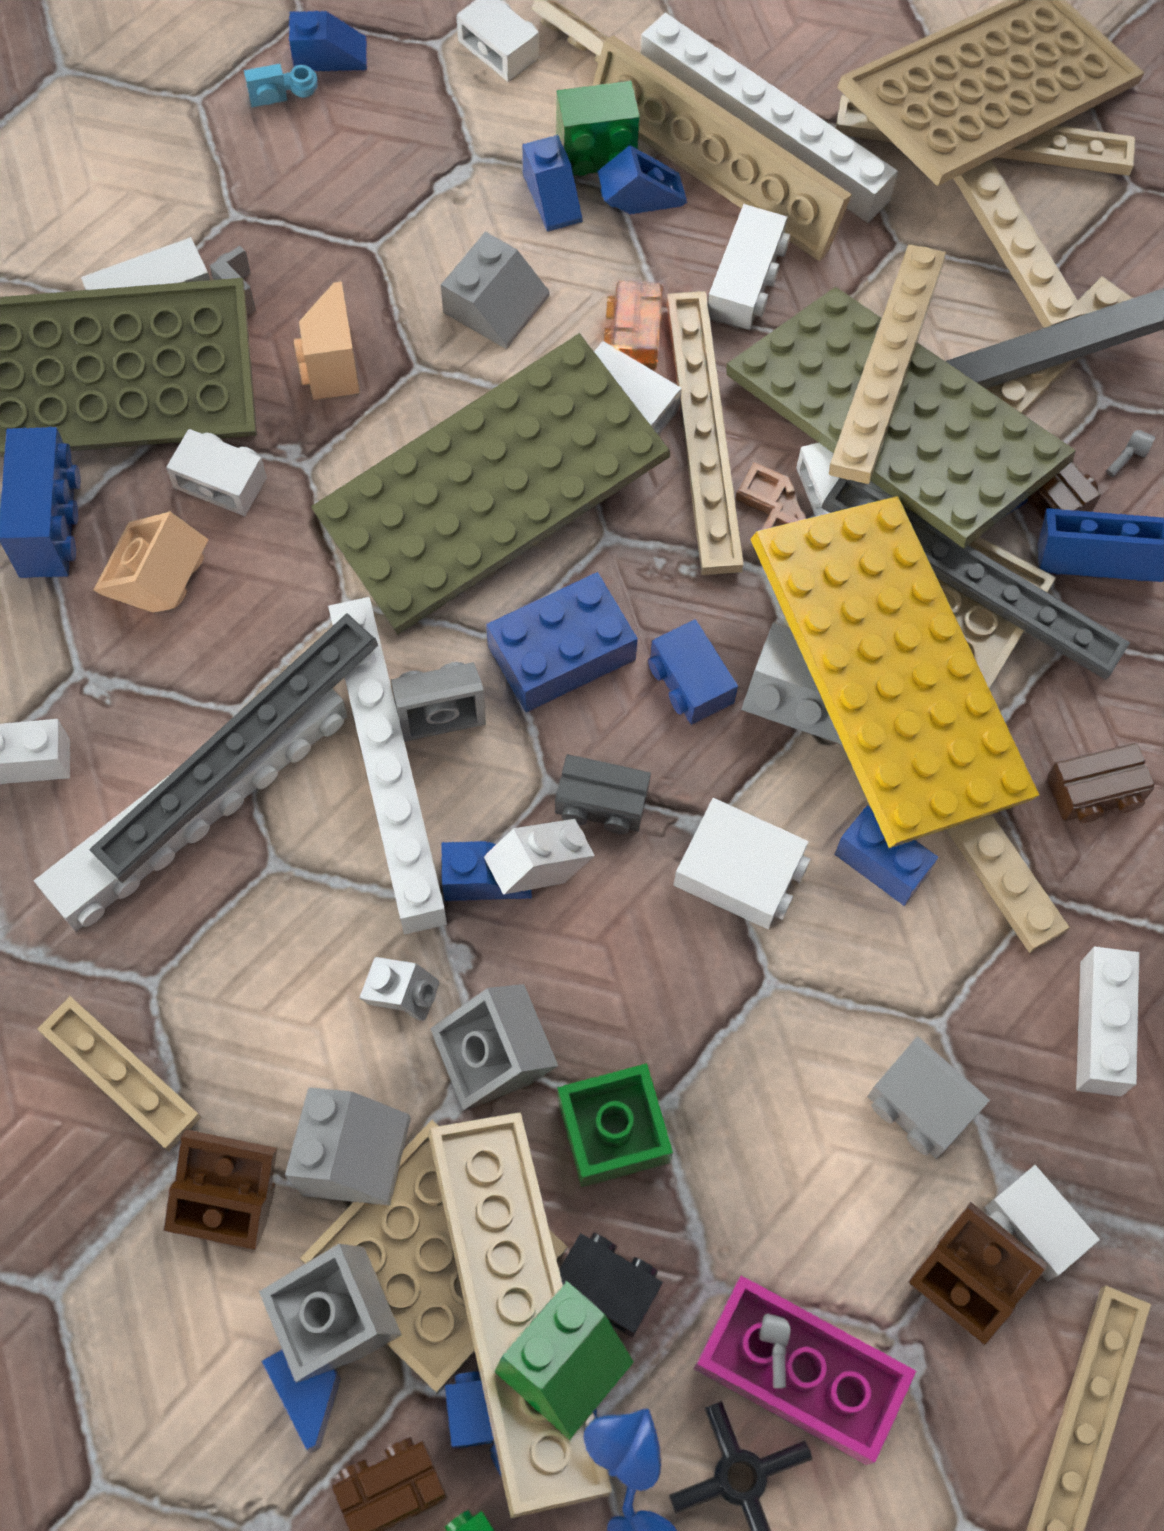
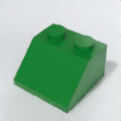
M566 1281L502 1355L494 1372L565 1437L571 1440L634 1361L606 1315Z

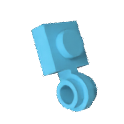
M280 63L244 70L251 107L288 101L286 90H291L300 98H307L315 92L318 86L316 73L306 65L295 66L291 72L284 74L282 73Z

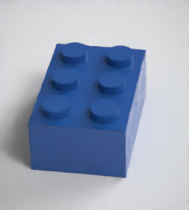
M57 427L6 429L0 505V543L19 578L68 577L69 563L76 559V543L74 537L71 536L72 525H77L78 506L76 500H74V489L80 488V470L78 465H73L70 446L68 443H63Z
M598 572L486 624L488 648L525 713L636 660L638 638Z

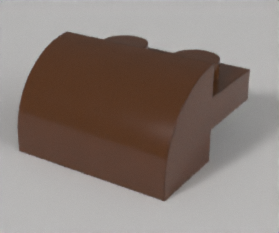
M186 1130L180 1140L175 1181L169 1187L163 1231L255 1250L263 1235L273 1201L276 1184L272 1183L277 1148Z
M969 1202L948 1230H945L912 1274L908 1283L981 1343L986 1345L1013 1313L1016 1304L1045 1271L1048 1263L972 1202Z

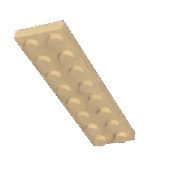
M614 35L604 40L593 85L632 81L640 116L638 139L741 209L743 204L787 216L785 233L791 234L790 242L816 260L820 261L829 252L852 196L851 193Z
M521 1112L432 1127L428 1134L510 1516L515 1518L609 1496L612 1493L608 1471L591 1459L583 1439L586 1427L595 1419L594 1413L590 1415L571 1440H569L494 1372L506 1350L563 1286Z

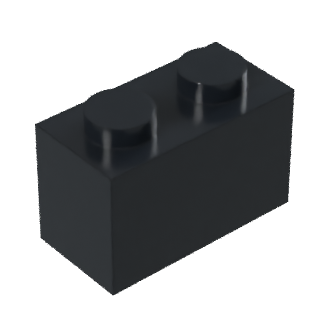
M580 1233L559 1269L562 1285L568 1281L606 1315L613 1327L633 1338L663 1284L661 1280L656 1278L658 1270L637 1257H634L630 1263L615 1254L617 1246L597 1233H593L590 1238Z

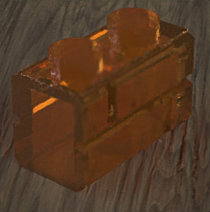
M619 280L616 282L615 296H607L606 319H613V328H605L604 342L654 371L657 369L663 286L660 283L653 282L638 284L637 281Z

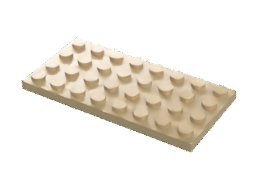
M1005 0L842 75L837 88L935 185L939 186L1138 85L1144 72L1066 0Z

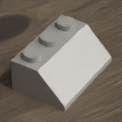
M773 622L741 710L842 744L790 627Z

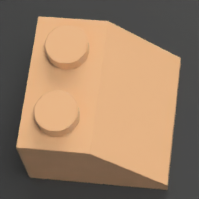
M335 282L299 321L301 338L294 339L302 386L310 385L313 400L360 393L342 282Z
M171 511L128 522L94 591L100 595L153 613L174 609L185 598L187 593L185 586L191 574L201 565L204 559L202 552L209 539Z

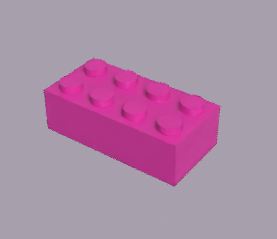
M742 1275L735 1283L693 1368L865 1465L876 1462L916 1373V1370ZM765 1314L782 1317L790 1325V1336L785 1354L786 1388L773 1387L772 1352L774 1344L759 1340Z

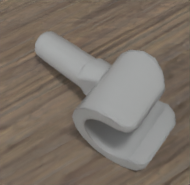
M1142 430L1134 431L1126 448L1106 470V473L1114 477L1130 460L1133 453L1145 458L1155 440V436Z
M765 1314L759 1340L774 1344L772 1352L773 1387L786 1388L785 1354L790 1336V1325L782 1317Z

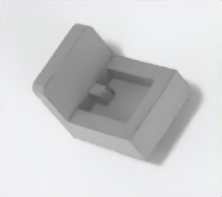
M241 246L221 255L216 262L210 265L213 280L245 278L250 274L247 254ZM244 281L248 316L256 309L251 287Z
M375 957L359 998L368 1005L403 1010L413 1018L424 1021L435 1000L439 980L417 963Z

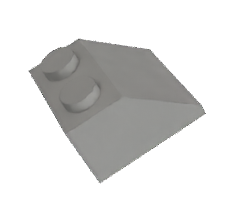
M485 231L442 282L443 313L507 349L550 296V291L516 248Z
M452 662L438 670L424 673L421 671H409L400 675L399 678L391 679L394 701L404 742L486 725L484 691L474 662L467 664Z
M524 984L486 988L430 1028L463 1111L470 1110L524 1088L558 1067Z
M918 1036L867 1096L873 1101L871 1104L873 1110L883 1120L891 1124L895 1121L908 1133L906 1138L916 1150L924 1155L930 1153L936 1159L990 1101Z
M308 1087L285 1176L302 1196L390 1205L411 1117L405 1112L352 1091Z
M338 1244L259 1291L295 1382L307 1380L362 1359L402 1335L364 1247Z

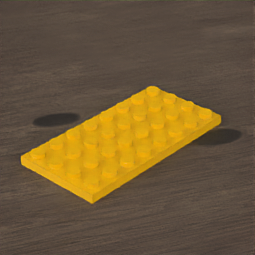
M898 496L756 531L750 540L889 848L1030 802L1039 796L1036 786Z

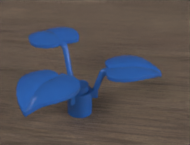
M642 1409L624 1415H606L592 1420L586 1427L583 1438L589 1456L597 1465L607 1469L611 1477L617 1476L627 1486L622 1507L624 1516L612 1517L607 1524V1531H677L667 1519L659 1514L647 1510L635 1513L633 1508L636 1490L643 1491L652 1488L657 1483L661 1474L660 1445L650 1410ZM494 1443L489 1451L491 1452V1459L502 1477Z

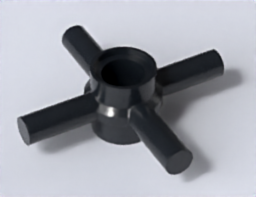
M722 1401L704 1408L722 1457L715 1467L714 1477L669 1494L675 1514L722 1497L733 1505L741 1506L750 1531H771L759 1498L766 1489L768 1477L812 1460V1455L806 1441L759 1458L749 1450L740 1449ZM734 1463L746 1464L753 1473V1484L746 1492H738L729 1484L728 1471Z

